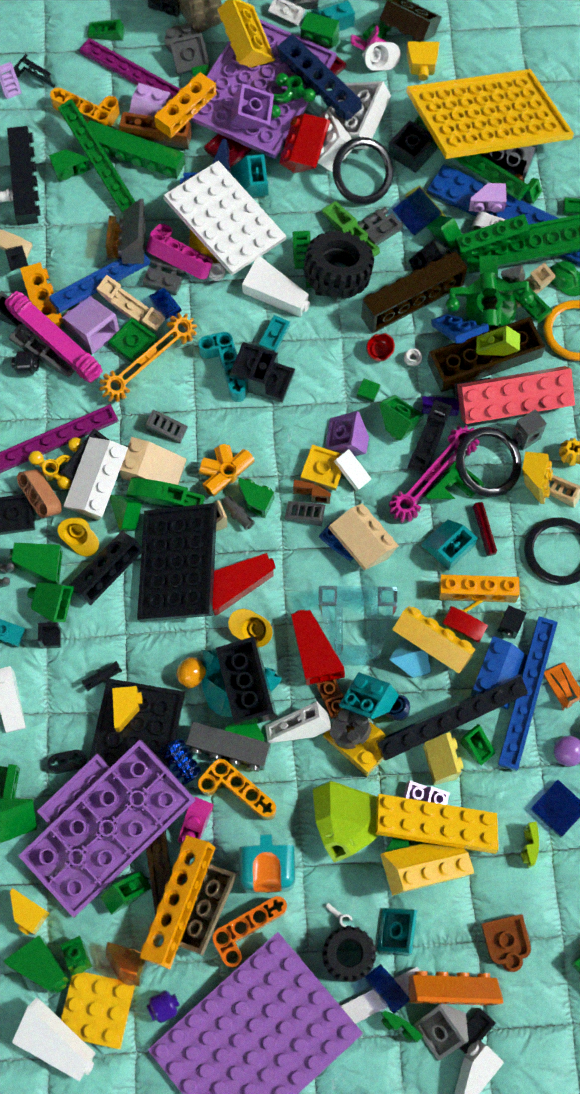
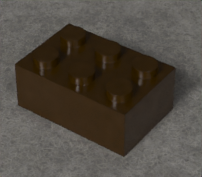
M387 0L380 20L384 21L386 26H394L399 29L400 33L413 36L414 40L422 42L435 36L442 17L410 0Z

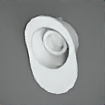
M376 42L370 44L362 53V56L370 70H390L398 64L400 50L394 43Z

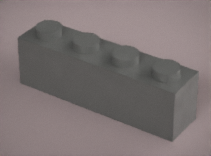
M193 722L186 747L190 749L189 752L192 754L201 755V753L209 755L210 759H225L231 765L239 766L242 764L248 766L247 769L259 772V769L263 771L265 769L271 744Z

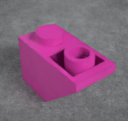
M195 797L196 801L187 809L177 842L182 843L186 835L198 839L202 838L214 804Z

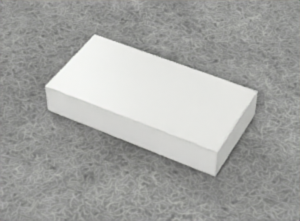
M349 449L334 460V463L356 491L371 480V477Z

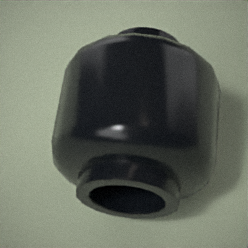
M18 351L16 356L12 357L11 366L15 368L18 375L32 376L39 370V357H36L34 352Z

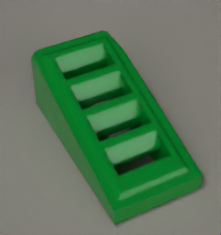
M121 19L89 22L87 36L92 39L119 41L123 40L125 27Z
M310 231L292 232L294 269H303L304 261L297 262V260L305 259L306 254L297 253H306L307 247L311 242Z

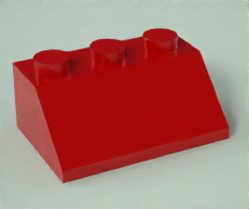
M305 113L294 116L291 121L289 134L286 136V143L281 152L279 164L293 173L315 169L330 120Z

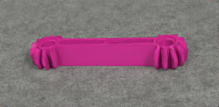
M18 291L8 296L5 305L14 318H17L18 321L26 325L85 381L92 383L99 378L103 371L98 361L85 352L36 308L27 296Z
M466 424L464 428L458 425L456 430L452 429L451 435L447 439L451 444L407 494L399 491L398 496H392V501L389 502V507H391L389 512L390 514H395V520L401 518L402 523L405 519L411 522L412 517H418L417 512L421 511V506L417 505L418 502L442 477L444 471L456 460V452L461 442L460 439H463L465 435L474 430V427L469 430ZM478 438L468 446L465 453L467 456L477 450L476 446H479L480 442ZM455 450L453 455L445 462V464L441 465L445 461V459ZM427 481L428 483L421 489V491L415 497H413V495ZM406 504L410 508L403 509L400 505Z

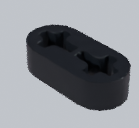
M71 750L52 755L48 759L47 765L53 773L61 774L83 768L86 765L87 758L81 750ZM75 755H79L82 758L79 760V764H76L74 761L69 762V760L75 759ZM56 759L60 762L66 761V763L60 764L58 769L52 766Z

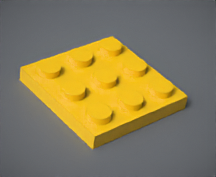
M86 972L75 974L71 977L61 1020L82 1041L121 1050L136 983Z

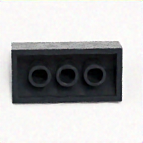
M538 145L481 153L480 155L514 176L517 174L522 175L525 180Z
M255 637L216 647L234 724H257L278 718L260 648Z

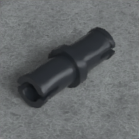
M117 661L102 670H96L97 673L82 680V684L88 692L101 683L105 684L107 678L121 673L122 670L119 668Z

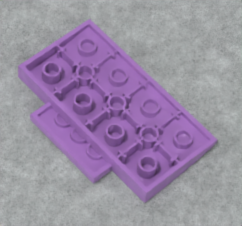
M142 740L133 745L112 767L99 754H96L37 811L50 826L19 857L71 916L75 918L188 809L196 799Z

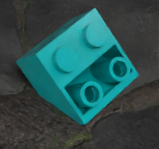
M264 154L246 156L230 168L231 175L251 197L268 196V179Z
M447 519L421 546L449 571L475 546L478 538L464 525Z
M358 672L339 706L367 718L375 719L390 712L399 694L390 683Z

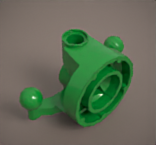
M487 272L481 274L480 279H477L469 287L449 288V299L446 301V308L451 312L457 311L460 307V302L456 296L466 297L465 310L468 321L474 320L477 325L482 323L488 324L490 331L510 324L515 319L517 306L514 292L523 290L519 296V301L523 305H530L534 300V296L529 291L528 281L509 284L507 281L497 277L496 273ZM490 298L498 300L495 309L484 310L482 305L484 300Z

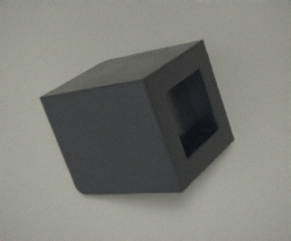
M23 245L5 249L11 271L28 266Z
M58 622L38 623V643L42 649L61 648V627Z

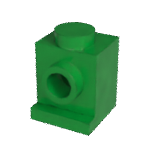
M80 936L60 944L67 967L72 976L83 973L86 969L92 967L86 946Z

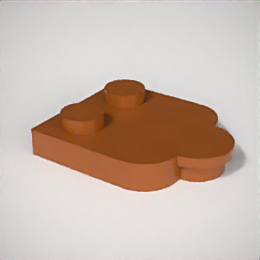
M523 914L481 923L490 959L494 963L502 964L504 969L509 972L518 971L522 967L523 959L528 957L531 952V944Z

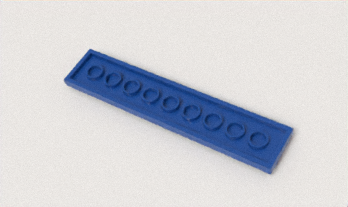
M443 164L427 189V194L476 217L478 212L469 211L470 199L486 184ZM507 193L504 212L482 211L496 217H501L504 220L525 214L528 224L559 219L522 200L519 201ZM580 251L558 255L580 266Z

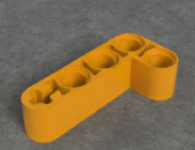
M54 88L50 92L52 106L55 110L59 111L57 107L72 98L87 124L91 120L111 127L120 114L118 100L114 96L105 97L98 106L62 88Z
M218 759L213 762L198 780L199 790L205 796L213 795L223 785L263 820H271L276 815L274 801L224 759ZM225 766L227 770L224 774L216 773L217 767ZM240 779L242 781L241 786L233 787L231 785L232 780ZM205 781L213 783V787L209 790L203 789L202 785ZM249 792L257 794V798L254 801L247 800L246 795ZM261 799H263L262 805L266 808L271 806V813H263V807L259 804Z

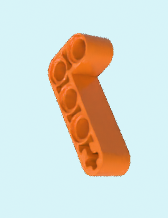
M280 896L272 897L214 932L213 943L227 967L236 968L242 962V955L236 945L237 942L279 919L286 913L287 903L284 898ZM275 902H277L278 904L282 903V911L278 912L277 909L273 910L271 912L272 917L269 918L268 912L265 909V907L268 906V909L271 910L274 908ZM257 912H262L265 915V920L261 923H257L253 919L254 914ZM240 922L247 925L246 931L242 934L235 931V926ZM220 933L228 935V941L225 944L217 942V936ZM230 952L238 954L236 963L231 964L227 962V955Z

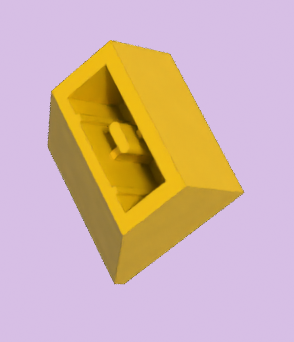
M525 451L522 467L524 483L540 504H545V498H549L550 494L549 481H552L553 477L552 461H549L548 454Z

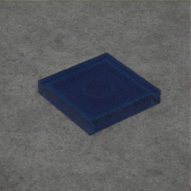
M420 187L392 209L413 236L442 214Z
M557 780L530 810L561 838L580 818V799L563 783Z

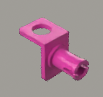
M375 26L367 41L353 34L350 36V43L363 51L370 44L386 41L377 37L378 26Z

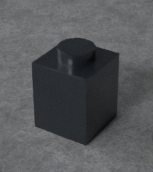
M508 605L497 631L506 638L515 639L526 616V612Z

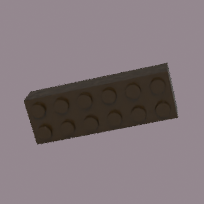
M456 251L446 254L440 260L430 262L426 267L413 271L409 276L399 278L390 286L386 285L380 291L368 294L363 299L361 318L373 334L448 295L449 288L463 287L467 266Z
M531 317L504 325L520 334V351L506 356L478 355L476 353L477 337L480 335L469 338L463 343H452L429 351L427 363L440 391L444 392L455 388L454 383L478 380L541 358L545 345Z

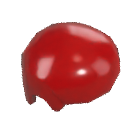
M386 333L375 334L368 340L366 351L373 360L385 361L393 354L395 343L393 338Z

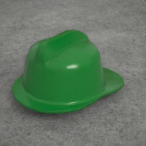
M567 261L557 262L555 265H552L550 269L556 277L550 284L569 296H579L580 272L576 270L575 266Z

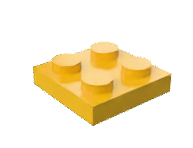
M312 445L300 480L336 491L342 472L334 463V460L342 454Z

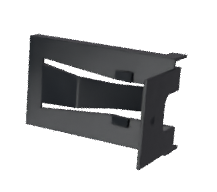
M27 54L13 67L17 79L26 70L54 88L56 86L51 81V73L27 59ZM23 62L24 64L28 65L29 68H26L24 66L21 70H19V65Z

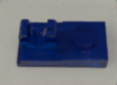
M165 287L149 295L151 302L165 319L172 316L176 317L182 311Z

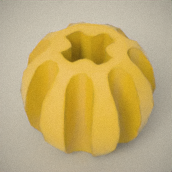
M570 438V440H565L561 444L559 456L562 457L561 461L563 463H569V466H575L576 463L580 464V441H577L576 438Z

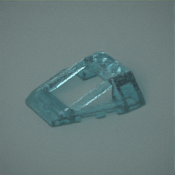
M319 586V609L331 646L343 665H377L397 608V587ZM343 605L371 606V645H343ZM328 606H335V634ZM379 606H387L379 636Z

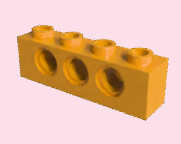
M201 72L191 78L190 82L184 88H181L173 99H170L161 110L156 112L154 116L156 128L172 138L216 95V83Z
M41 262L20 268L31 303L62 330L60 324L64 322L61 313L57 314L56 308L49 300V296L54 291L51 283L47 284L46 279H49L47 269L42 268Z
M441 574L439 579V600L516 603L519 598V577Z

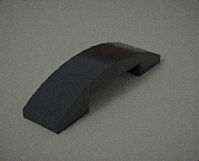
M434 400L425 427L408 464V469L421 474L427 471L451 412V405Z

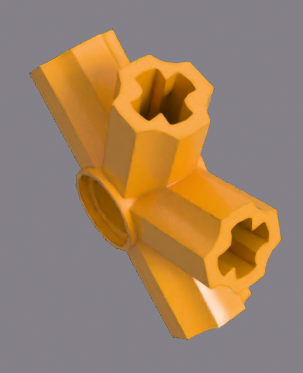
M222 444L214 448L217 461L205 457L202 459L199 474L210 477L202 484L210 496L214 497L228 484L234 483L237 476L255 462V459L248 450L242 449L233 457L230 445ZM226 471L233 472L230 475L225 474Z

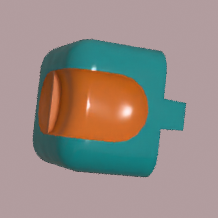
M271 834L260 835V846L239 847V875L243 889L249 893L288 892L293 889L295 885L294 846L273 845Z

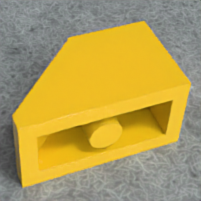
M137 686L112 688L114 728L116 732H121L139 712V704H143L142 692H138Z
M12 888L10 895L14 921L19 924L17 929L26 935L30 932L35 935L50 913Z

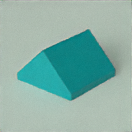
M383 908L377 951L406 956L412 954L417 910Z

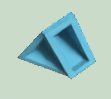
M407 639L400 641L389 660L412 678L431 673L428 653Z

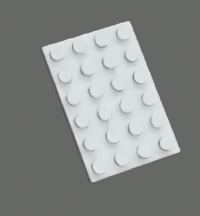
M219 161L164 194L163 199L231 276L286 240L287 236Z

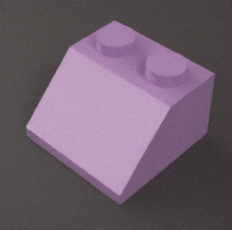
M139 83L132 96L129 113L154 117L156 112L161 110L171 99V93Z

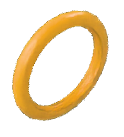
M570 300L562 302L552 309V313L545 318L543 332L547 344L556 354L568 360L580 361V353L571 352L561 347L555 340L552 332L553 322L561 312L568 309H580V300Z

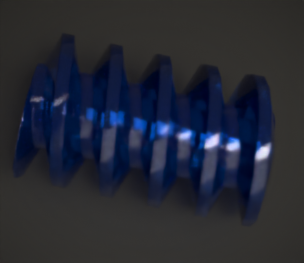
M177 739L165 744L160 750L168 751L164 758H172L168 765L175 764L172 771H179L176 778L183 777L181 784L185 785L198 776L201 768L196 766L197 761L192 759L193 754L188 752L189 747L184 746L185 740Z

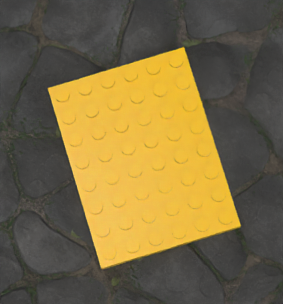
M531 69L407 86V95L445 159L570 140L574 135Z

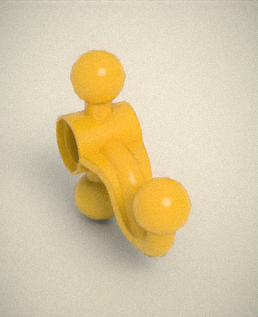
M77 437L71 438L68 442V447L73 452H76L82 445L81 439ZM33 451L30 453V463L39 465L42 468V475L47 481H54L56 479L59 488L63 490L71 487L72 481L59 473V466L64 462L68 463L72 456L61 455L56 460L47 459L45 461L41 452ZM50 467L53 468L55 472L49 473L46 471V469Z

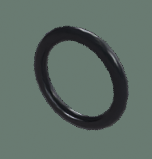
M357 137L344 143L338 150L333 162V179L338 191L350 202L358 205L375 203L384 197L392 184L394 171L392 159L385 147L378 141L368 137ZM358 146L373 148L380 154L385 164V179L382 186L377 192L368 196L353 194L344 185L341 177L343 158L351 149Z
M480 427L469 432L461 440L456 452V469L464 485L472 492L485 497L504 495L514 487L521 474L522 462L519 449L513 439L501 430L491 427ZM483 436L495 437L501 440L510 450L513 460L510 477L504 484L495 488H486L476 484L470 478L465 468L464 459L468 446L474 440Z
M563 517L549 518L539 522L529 531L525 540L524 552L529 567L539 578L551 584L570 585L579 582L580 570L568 576H557L541 568L534 556V544L542 531L554 526L568 527L580 535V523Z

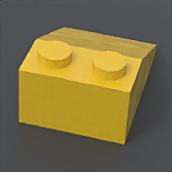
M369 722L371 725L369 738L363 744L360 742L352 749L339 747L330 735V730L326 731L323 737L366 777L383 760L376 741L387 735L371 722ZM353 726L349 727L347 731L349 732L350 730H354L355 728Z

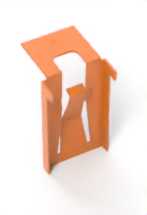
M565 662L544 672V677L560 702L563 711L565 708L571 707L573 703L580 702V687ZM551 674H552V675L555 677V679L559 682V684L561 685L562 689L559 687V685H558V684L556 683V681L553 679V677L551 676ZM568 682L577 697L571 701H568L567 698H570L574 695L572 694L569 688Z

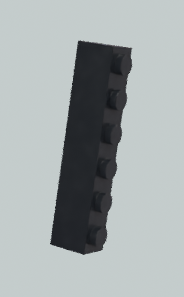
M28 126L7 128L15 219L18 226L39 223L38 216H41L40 206L37 205V201H40L39 192L35 190V187L38 186L37 176H34L37 168L36 162L33 161L35 150L34 147H31V143H34L33 133H29Z

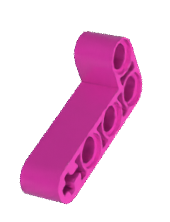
M159 224L151 231L146 245L148 253L199 279L208 278L213 265V260L210 257L171 238L173 230L169 225Z

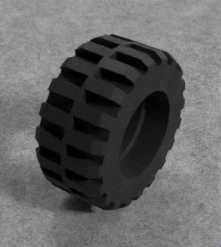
M327 231L325 234L322 233L312 239L308 245L303 267L304 276L309 285H313V289L317 292H322L321 294L324 296L329 295L332 296L331 298L341 297V299H345L348 296L354 297L357 293L363 292L369 284L374 266V255L368 244L364 240L361 241L357 235L353 236L349 232ZM329 262H340L348 267H337Z

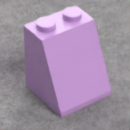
M91 296L79 302L74 309L67 311L62 317L65 327L91 354H94L107 344L119 331L116 315Z

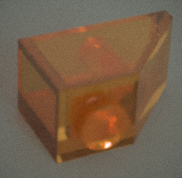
M107 942L106 957L118 980L128 986H139L147 966V961L140 958L141 952Z

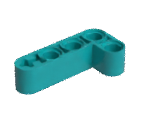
M219 332L201 337L198 342L201 357L205 359L220 358L231 399L235 402L243 401L246 398L245 381L230 376L237 357L231 334Z

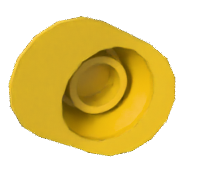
M71 517L61 521L59 524V537L77 554L92 556L97 552L99 548L98 538L90 529L86 520L79 517Z
M238 609L229 617V629L238 639L243 640L254 636L259 647L267 645L271 640L273 634L270 622L261 615L248 609Z

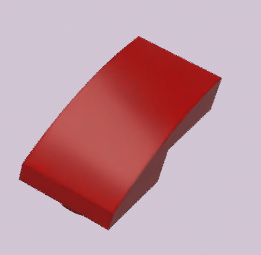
M450 606L442 621V624L457 633H462L476 643L480 642L488 627L487 624L453 606Z

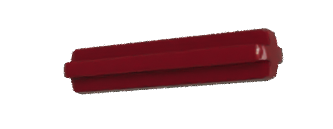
M483 502L475 503L473 509L487 556L495 555L497 548Z

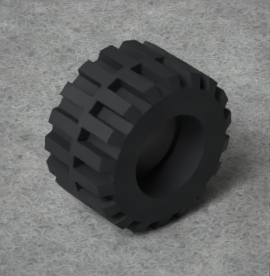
M351 926L339 927L327 937L323 946L322 958L327 971L335 979L342 980V982H355L364 978L373 968L376 960V947L373 944V939L367 935L368 933L365 930L362 931L359 927ZM345 941H352L361 949V960L353 967L343 966L336 956L337 948Z

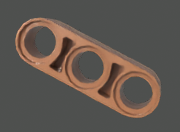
M38 469L18 473V485L41 518L61 513L62 505L60 500Z

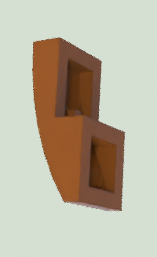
M294 480L293 494L311 495V502L330 504V492L315 484Z

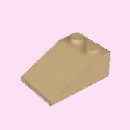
M131 437L120 468V474L122 479L128 481L131 478H142L178 485L187 459L149 441Z

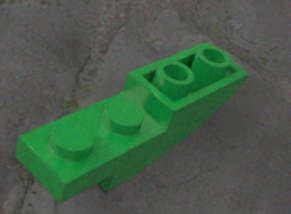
M131 478L126 493L127 497L161 507L163 505L170 507L200 505L204 503L205 499L204 495L188 491L187 487L142 478Z

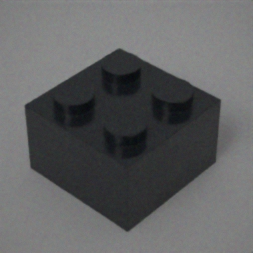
M411 120L388 143L390 157L415 173L437 150V144L430 132Z

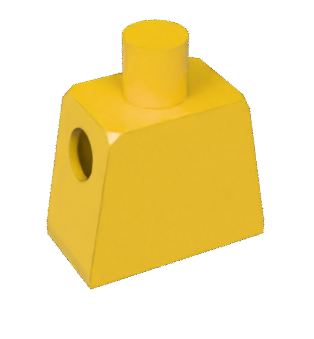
M407 42L406 55L410 73L418 75L419 80L425 81L428 79V75L435 73L440 42Z

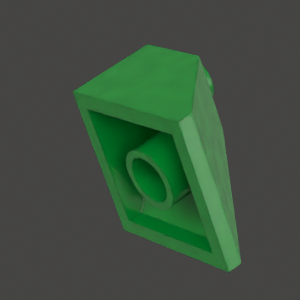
M396 395L382 401L379 405L385 429L396 440L402 441L408 437L424 417L423 413Z

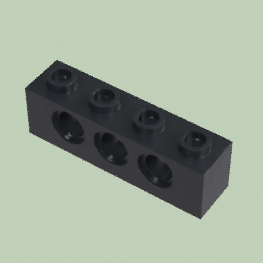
M121 531L69 586H74L73 592L77 597L91 606L144 550L135 538Z

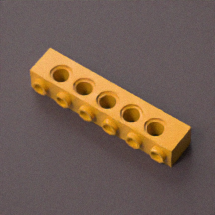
M186 835L185 840L182 842L178 859L172 867L171 877L165 885L163 898L157 906L156 916L150 924L148 937L141 947V959L170 970L216 849L208 841ZM194 858V861L189 864L190 860ZM187 877L186 882L182 884L183 879ZM179 897V901L174 905L175 900ZM171 918V922L166 925L167 920ZM163 938V943L158 946L159 941Z

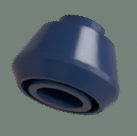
M399 695L390 712L385 715L389 719L396 721L406 719L410 712L409 700L405 696Z

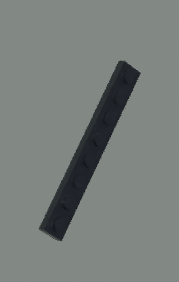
M518 674L377 740L376 743L383 760L387 761L527 695L528 691L523 678Z

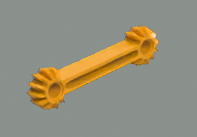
M180 313L176 317L172 316L170 318L171 322L166 324L171 330L118 376H115L113 370L110 371L109 375L105 373L103 375L104 379L99 381L103 385L99 388V391H105L102 397L104 398L108 395V401L110 402L113 400V397L116 402L120 401V397L125 399V393L130 392V389L125 387L129 381L177 340H181L183 345L187 341L191 342L193 340L192 336L197 334L193 330L197 325L191 324L194 318L188 320V314H185L182 318ZM178 325H182L185 328L184 333L178 330ZM169 336L174 337V339L160 351L156 350V347L160 345ZM136 364L141 365L128 379L124 380L122 378ZM110 383H117L119 390H113Z

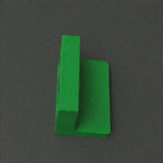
M8 764V767L0 766V799H15L20 768L17 765Z

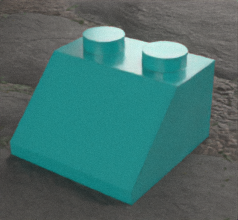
M338 0L311 10V13L338 20L339 32L351 28L355 24V11L348 0Z

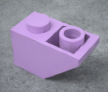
M506 183L486 184L471 197L469 211L504 212L506 205Z

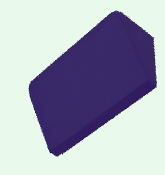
M422 396L421 413L429 414L434 400H438L452 406L449 416L459 415V401L456 402V398Z

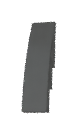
M19 324L9 336L10 341L26 352H34L36 357H39V361L68 378L74 373L75 370L36 334H33L23 325Z

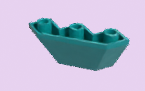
M212 648V651L203 650L202 665L206 668V673L202 680V690L208 706L219 716L233 717L216 649ZM265 667L272 692L281 682L282 677L275 674L276 671L274 669Z

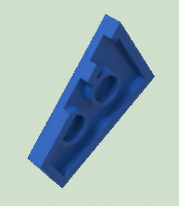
M445 314L431 320L432 327L455 343H463L469 338L489 331L488 324L482 323L477 325L474 320L466 322L463 321L462 317Z

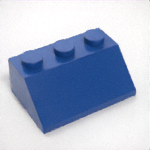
M493 636L470 695L473 696L518 674L521 675L527 655L514 644ZM510 703L501 706V708L508 710Z

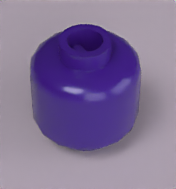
M163 990L151 996L149 1004L146 1006L152 1020L163 1023L177 1015L176 1007L180 1006L175 993L170 995L169 991Z

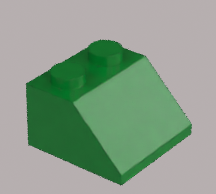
M307 12L301 26V38L333 48L339 43V21Z

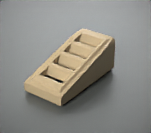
M553 475L552 481H554V484L550 488L549 495L575 508L580 499V486ZM561 485L559 490L556 491L557 486ZM567 488V492L563 494V491Z

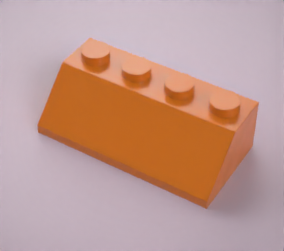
M415 971V975L408 976V1003L489 1006L503 1004L497 978H490L489 973H477V977H469V973L464 972L456 973V976H448V972H436V976L427 975V971Z

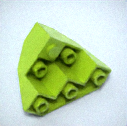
M328 781L313 788L315 821L323 845L334 863L354 855L379 836L376 835L377 796L333 781Z

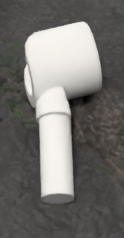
M329 903L326 905V908L338 918L340 926L346 927L342 923L344 917L352 921L350 915L340 913Z

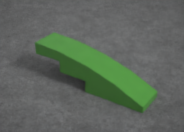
M335 201L322 209V213L336 231H341L342 233L349 232L353 236L357 235L361 241L364 240L368 244L374 257L380 254V248L369 239L368 233L357 224V219L338 202Z

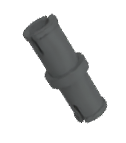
M230 495L223 499L221 504L231 513V517L237 519L245 530L252 528L255 521L247 515L244 507L239 506Z

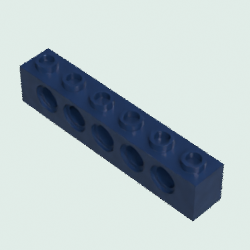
M293 34L277 46L279 60L282 63H286L294 74L297 73L305 85L308 84L314 90L316 96H321L324 103L328 107L331 106L339 118H343L347 122L362 109L361 99Z

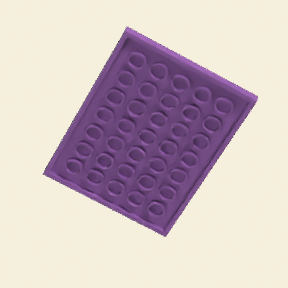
M259 19L275 60L251 68L241 65L236 60V54L229 40L206 76L216 83V95L190 121L275 159L286 142V136L289 134L292 119L294 116L303 114L309 104L302 97L300 99H292L284 104L273 102V105H277L280 108L281 114L276 119L271 118L269 127L244 129L230 124L234 93L242 83L271 94H283L288 87L278 86L275 81L276 76L279 73H285L288 78L299 76L297 73L294 74L289 69V66L286 63H282L277 56V46L292 33ZM293 34L330 69L337 53ZM303 83V88H304V89H308V88L311 89V87H310L308 84L305 85V84Z
M277 932L154 1043L148 1051L182 1094H299L354 1043L363 1032L281 934Z

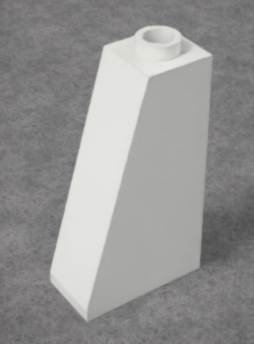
M262 257L254 261L242 283L243 294L301 317L303 312H307L309 308L308 293Z
M35 998L27 1007L12 1043L80 1081L85 1074L89 1075L95 1063L92 1060L95 1052L40 999Z

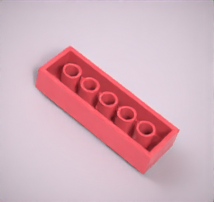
M566 366L457 384L461 421L466 424L528 414L535 409L539 412L575 405L572 370Z

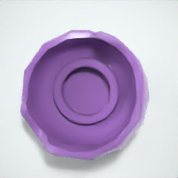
M569 735L562 736L556 740L554 756L560 764L567 767L576 766L580 763V740Z

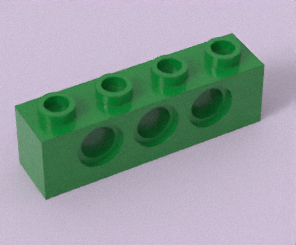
M525 214L456 236L455 246L460 258L465 260L528 239L530 227Z

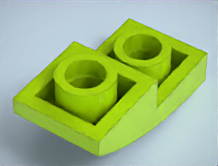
M537 821L528 823L525 826L526 829H524L525 839L530 844L523 847L521 857L523 863H527L528 868H532L536 864L539 852Z

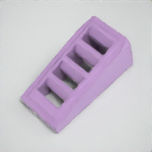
M11 62L0 66V87L6 99L21 94Z

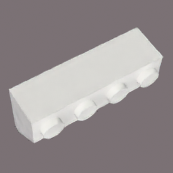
M89 437L63 507L99 521L104 514L128 447L111 440Z

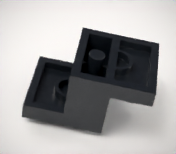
M243 342L231 369L230 376L248 382V392L283 403L295 374V368L279 364L277 352Z

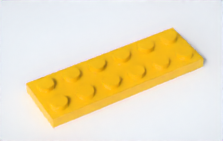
M378 794L376 835L493 854L498 852L497 813Z

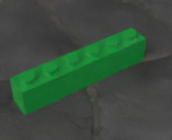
M91 120L88 122L90 129L107 156L115 157L120 161H126L134 166H141L151 172H158L166 177L175 179L178 178L185 165L184 152Z

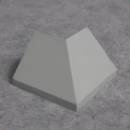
M443 1003L436 1006L413 1024L421 1033L424 1041L438 1061L468 1042L466 1013Z

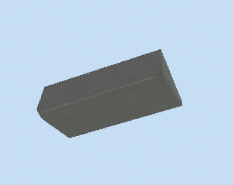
M522 265L501 271L502 279L509 284L525 280V272Z

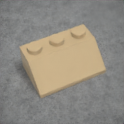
M363 503L350 508L328 527L363 570L388 560L399 546Z

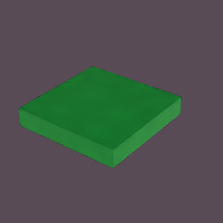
M131 318L108 341V345L133 363L158 342L159 337Z

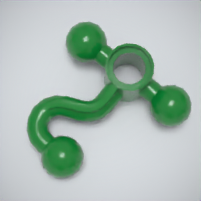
M279 73L276 76V84L280 87L287 86L288 89L283 94H274L273 102L284 104L292 99H300L301 97L308 103L314 101L316 97L314 90L310 88L304 89L302 79L299 76L288 78L285 73ZM273 105L271 118L276 119L280 116L281 110L277 105Z

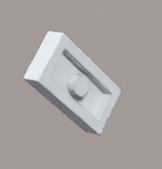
M273 0L268 11L298 26L305 9L287 0Z

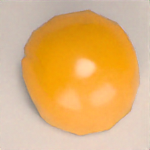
M188 657L179 664L176 673L177 679L186 688H194L203 680L206 668L202 665V661L196 657Z

